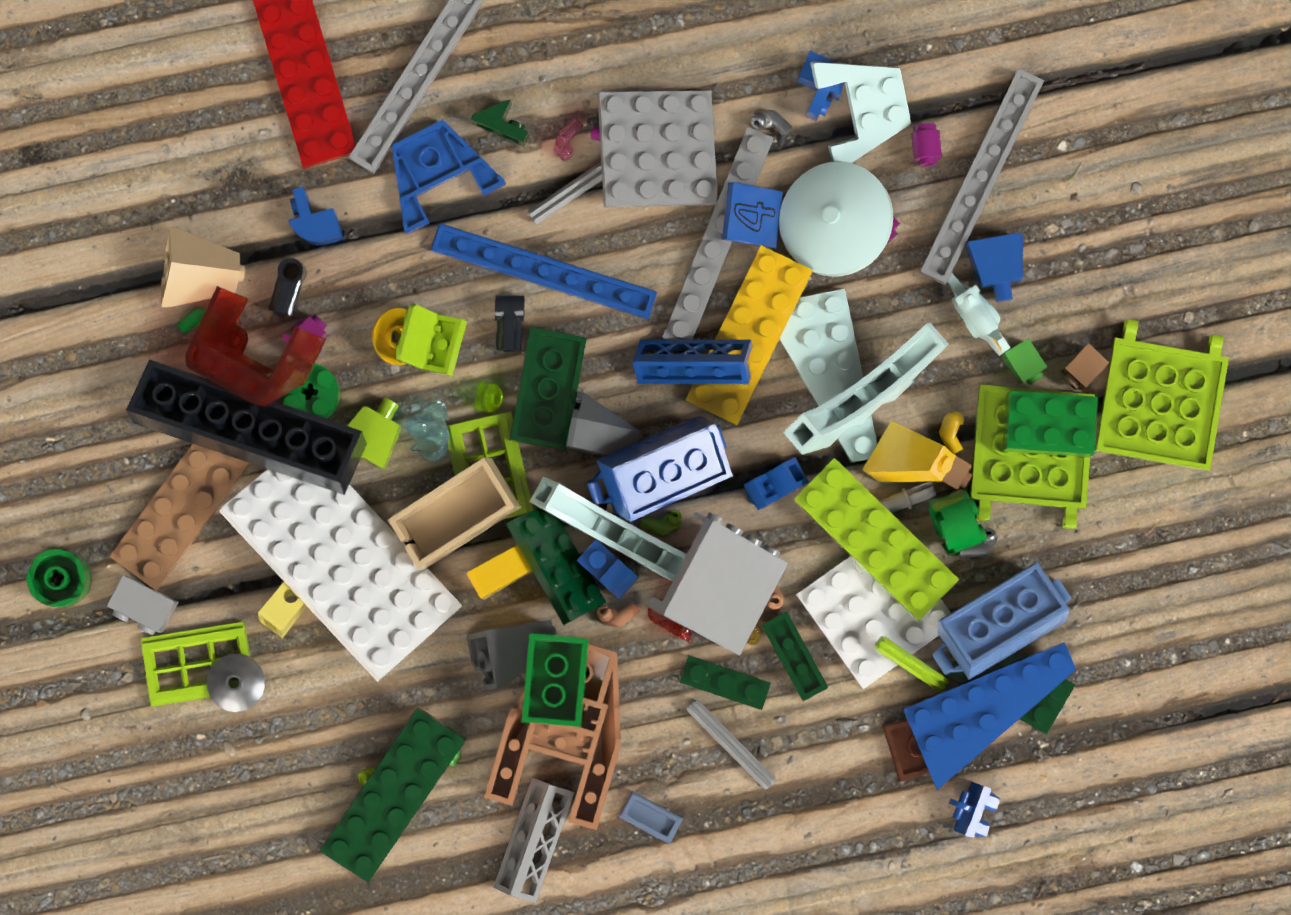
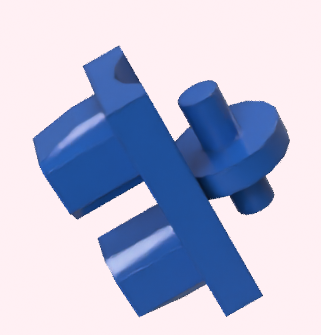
M971 782L968 792L962 790L958 801L951 798L948 804L956 806L952 818L957 819L954 831L971 838L974 836L986 837L990 826L989 822L980 819L984 808L994 812L997 809L1000 798L993 794L990 788Z

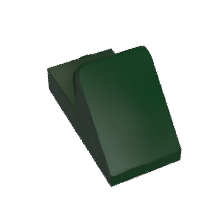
M506 100L474 113L471 117L472 125L525 147L529 138L528 131L524 130L525 125L511 119L509 123L505 122L512 106L511 100Z

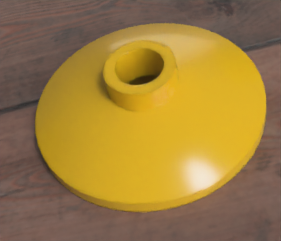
M392 308L383 312L376 320L372 331V342L376 353L383 361L391 365L407 364L396 359V345L403 330L404 316L408 311L404 308ZM392 332H394L396 336L394 341H392L391 338Z

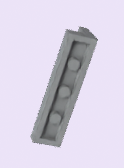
M531 778L493 888L510 896L536 903L575 792L551 785L536 778ZM555 793L562 794L559 807L553 810L552 802ZM550 822L552 826L551 831L547 836L543 837L542 830L544 825ZM541 849V859L534 865L532 861L534 853ZM531 877L532 885L529 893L521 892L525 880Z

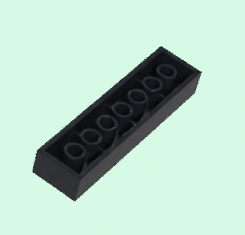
M152 360L148 361L126 408V412L134 424L345 495L367 445L361 430Z

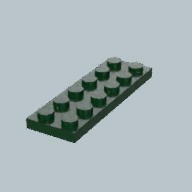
M417 706L320 848V852L369 883L461 749L466 738Z

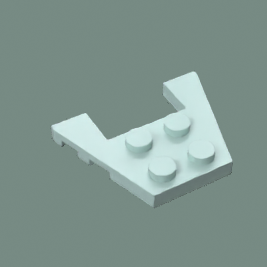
M818 61L810 62L816 88L820 89L845 82L856 137L828 145L831 162L852 163L911 124L900 68Z

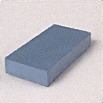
M634 791L631 792L619 815L621 819L668 844L671 843L683 821L682 817Z

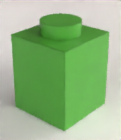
M1029 338L1001 356L1019 385L1026 381L1030 386L1044 377L1041 371L1046 369L1047 366Z

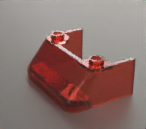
M217 286L186 351V366L193 372L258 406H267L302 386L307 381L326 339L295 326L275 370H272L243 354L248 343V334L237 323L248 298Z

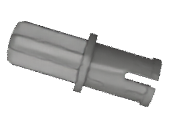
M926 481L906 490L903 487L901 492L878 501L891 513L907 507L910 510L912 505L935 497L936 491L933 483Z

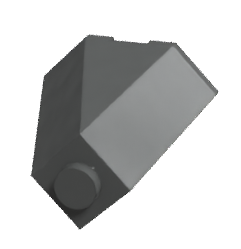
M577 392L576 408L573 409L566 445L568 450L606 457L644 440L640 439L641 432L584 392Z
M551 620L486 630L467 635L471 664L475 671H481L484 674L485 678L482 683L486 690L504 687L526 671L529 634L557 636L556 629L552 626Z

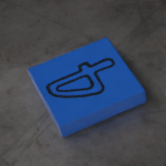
M736 182L728 183L722 240L759 247L762 245L770 249L776 248L783 192Z

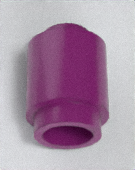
M923 123L913 126L914 132L911 133L914 162H920L921 167L937 165V160L942 159L940 131L937 130L936 124Z

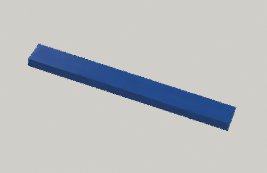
M441 223L438 225L430 249L431 252L649 320L657 295V291Z

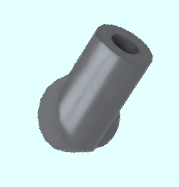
M775 110L758 111L750 119V125L753 129L764 130L774 128L782 137H785L793 128Z
M985 528L987 540L979 545L958 552L959 558L986 557L997 543L996 531L992 528Z

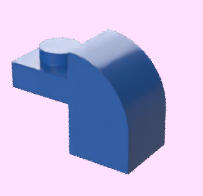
M810 51L797 82L817 91L806 116L817 122L819 115L825 116L832 100L827 99L828 96L839 101L843 83L820 89L816 88L810 62H833Z
M300 187L292 190L294 198L290 199V204L294 216L299 215L300 217L289 220V223L302 240L313 245H326L344 240L334 208L312 213L305 188Z
M792 458L744 484V487L747 490L749 500L756 506L757 510H760L809 483V480L797 459Z
M597 539L577 560L618 599L638 579L623 562Z

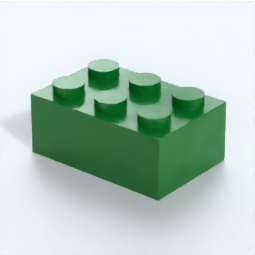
M1009 391L1006 394L1003 452L1086 458L1095 454L1098 397Z
M529 634L521 722L581 727L589 638Z

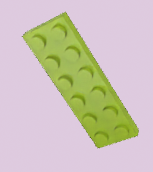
M835 458L794 499L917 621H920L960 580Z

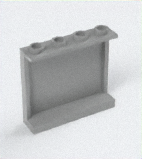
M695 512L694 516L704 521L663 601L651 595L646 606L740 656L788 563L778 558L780 555L779 551L767 545L761 548L762 542L748 534L743 538L741 536L743 533L741 529L729 523L726 527L722 526L725 521L710 512L707 517Z

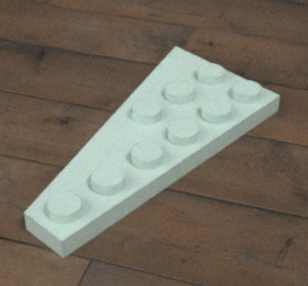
M845 289L801 297L780 341L810 394H812L817 405L820 406L863 378ZM871 415L862 424L849 427L837 439L851 463L868 460L877 446Z

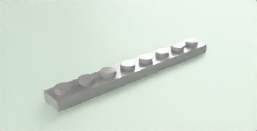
M449 0L350 154L349 159L372 174L376 172L485 0Z
M1018 68L920 274L946 285L1044 80Z
M747 127L662 337L663 340H693L732 244V241L722 240L728 183L736 182L755 186L773 142V137Z

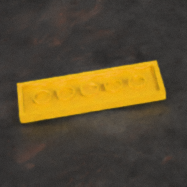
M762 245L760 246L715 340H751L752 349L748 359L751 374L749 384H693L686 401L738 426L813 273L812 269ZM733 350L728 354H741L742 350Z

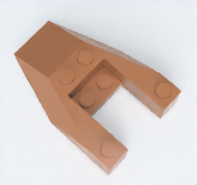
M589 645L581 727L521 722L524 699L523 691L508 713L484 798L511 806L514 804L530 749L585 765L569 822L597 830L621 747L617 652Z

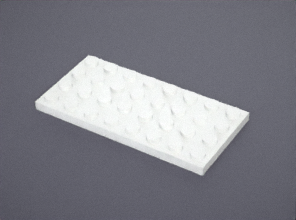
M267 469L219 511L377 682L462 607L459 601L428 568L417 569L404 548L406 546L404 542L400 541L390 527L350 485L345 495Z

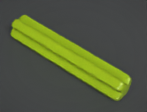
M881 636L875 643L874 647L878 652L935 690L941 692L948 685V679L885 636Z

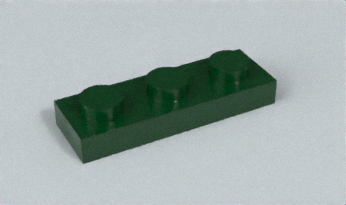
M787 611L761 625L803 702L829 688Z
M690 655L680 680L682 684L759 710L763 709L771 685L770 682Z

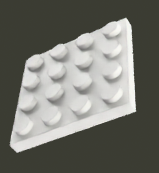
M852 556L796 594L862 689L898 665L875 649L874 645L881 636H885L910 654H914L939 636V620L951 614L940 599L920 621H917Z

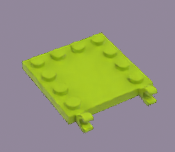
M1127 319V321H1124L1122 338L1115 337L1113 339L1095 451L1210 471L1229 357L1221 356L1224 336L1216 334L1209 336L1207 353L1135 341L1139 321Z
M980 384L978 387L972 465L973 475L971 477L970 499L978 500L977 508L979 514L976 515V520L982 522L990 521L991 502L1064 508L1062 529L1076 528L1077 510H1085L1087 506L1090 457L1003 452L1006 394L1009 391L1095 396V394Z

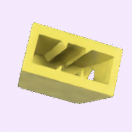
M283 582L258 612L259 622L283 639L307 606ZM289 596L297 598L294 603L285 601Z

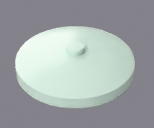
M848 162L824 163L802 174L787 191L779 216L780 234L789 254L799 264L812 269L814 273L833 277L858 272L871 264L885 248L893 226L892 203L883 184L865 168Z

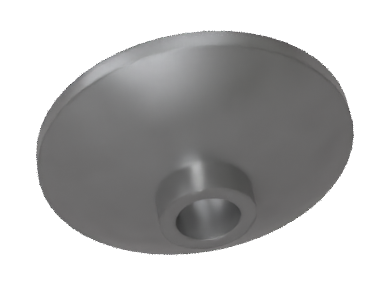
M229 654L220 658L213 664L207 676L209 696L217 706L231 712H240L253 707L260 700L265 688V677L260 665L251 657L243 654ZM233 677L239 679V686L235 689L229 685V681Z

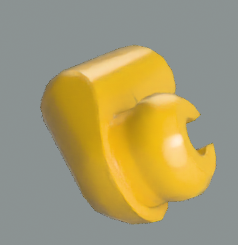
M957 411L950 412L943 418L939 430L943 443L953 454L963 449L956 434L959 426L964 423V417Z

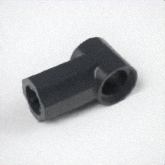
M286 258L280 262L268 310L293 317L301 286L307 275L306 267L299 260ZM296 264L299 267L298 276L294 279H288L285 275L286 268L289 265Z
M495 295L497 351L521 352L522 321H524L525 315L524 295Z

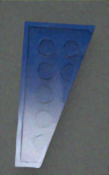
M1065 642L903 708L937 790L1076 670Z

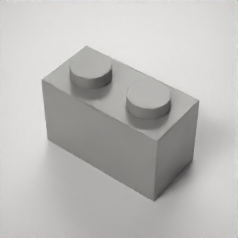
M123 575L107 607L114 610L113 616L125 622H128L129 618L139 622L137 628L153 635L155 631L158 633L164 632L179 602L129 576Z

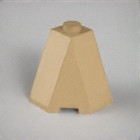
M169 228L164 250V277L161 279V307H172L236 293L238 282H243L245 266L240 265V254L179 228Z

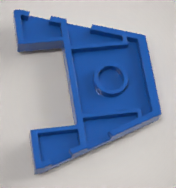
M444 120L392 145L403 226L407 235L430 224L417 196L469 170L483 196L506 185L505 180Z

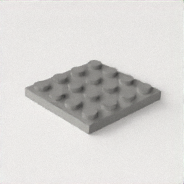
M711 91L599 92L597 94L604 208L709 206L717 204Z

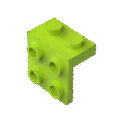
M410 304L404 316L401 337L396 345V359L424 371L452 377L467 321L440 315L419 305Z

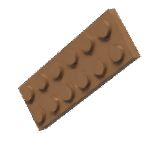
M192 444L109 557L158 591L251 463Z

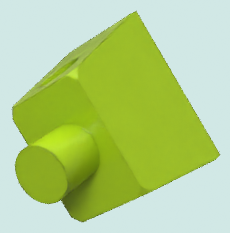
M386 397L383 398L377 411L364 406L348 424L349 427L361 430L365 437L367 445L361 457L385 471L389 465L402 428L391 420L399 405Z

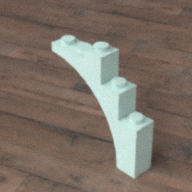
M931 323L925 324L911 339L868 375L830 401L802 413L783 433L802 455L831 446L849 427L862 424L882 404L895 401L914 382L913 379L949 345L948 342Z
M544 476L529 501L573 528L597 539L613 550L671 581L674 580L687 555Z

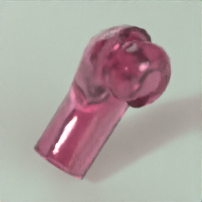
M573 118L557 135L553 151L555 156H559L562 161L569 160L574 153V150L568 145L571 139L583 129V125L578 119Z

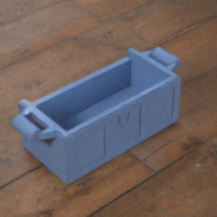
M1036 562L939 620L938 634L943 643L932 656L945 675L950 672L963 671L968 680L1067 622L1070 609L1066 603L1072 597L1059 579L1050 581L1039 563ZM948 648L959 666L953 667L943 649Z

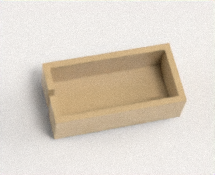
M484 457L392 516L388 521L401 542H410L414 539L416 544H408L404 548L417 569H426L520 509L521 505L493 459Z

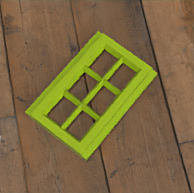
M511 412L444 427L455 476L469 467L468 462L480 460L484 457L489 458L505 454L510 477L504 479L507 484H512L513 493L521 508L504 519L522 516L534 510L532 503L529 502L531 496L519 443L509 441L513 423ZM498 425L503 448L488 451L483 429ZM477 430L482 453L467 456L462 433Z
M245 622L141 638L151 707L209 698L207 682L189 685L187 669L208 665L212 667L220 659L215 657L214 642L236 639L238 653L250 657ZM207 644L209 660L185 662L183 647ZM177 649L178 665L156 668L154 652ZM181 671L183 686L159 689L158 673ZM236 677L231 678L229 685L234 689L239 686V679Z

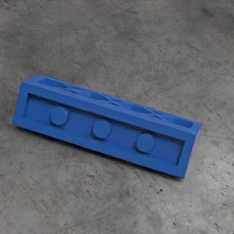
M640 340L632 361L637 383L749 384L751 374L748 359L752 349L751 340ZM646 350H658L654 354H645ZM677 350H686L681 354H672ZM705 350H713L709 354H700ZM733 350H742L741 354H728Z

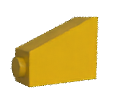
M891 421L862 470L878 482L942 481L946 473L951 470L956 456L945 446Z
M516 545L466 574L479 597L485 600L533 571L519 546Z

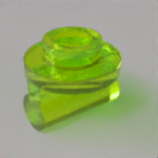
M479 382L474 410L480 412L497 411L503 400L500 387L496 384Z

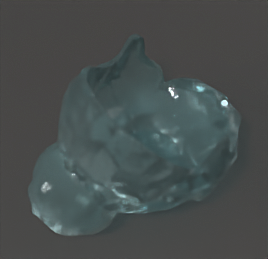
M438 401L429 402L425 406L424 411L418 412L405 420L407 431L416 441V444L410 450L418 451L421 456L430 462L441 460L448 451L450 435L445 422L448 418V409L443 403Z

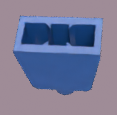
M1022 232L968 241L965 249L980 289L993 287L997 303L1013 300L1010 284L1018 283L1023 279Z

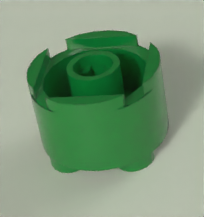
M303 363L294 366L285 375L281 384L280 395L283 405L325 419L332 416L340 406L342 399L340 384L336 377L322 365ZM313 386V389L318 394L317 396L313 395L311 400H309L305 395V391H309Z
M960 489L928 501V510L937 536L940 535L941 539H945V543L941 545L948 556L979 545L987 540L982 524H978L975 515L979 514L977 505L973 498L970 499L966 489Z
M50 549L40 553L34 559L27 572V586L31 595L40 603L50 607L67 608L78 604L88 595L91 586V572L88 564L80 555L67 550ZM58 573L64 574L61 584L54 582V579L58 577Z

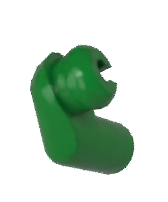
M194 308L176 326L186 335L195 326L215 328L219 323V316L212 309Z

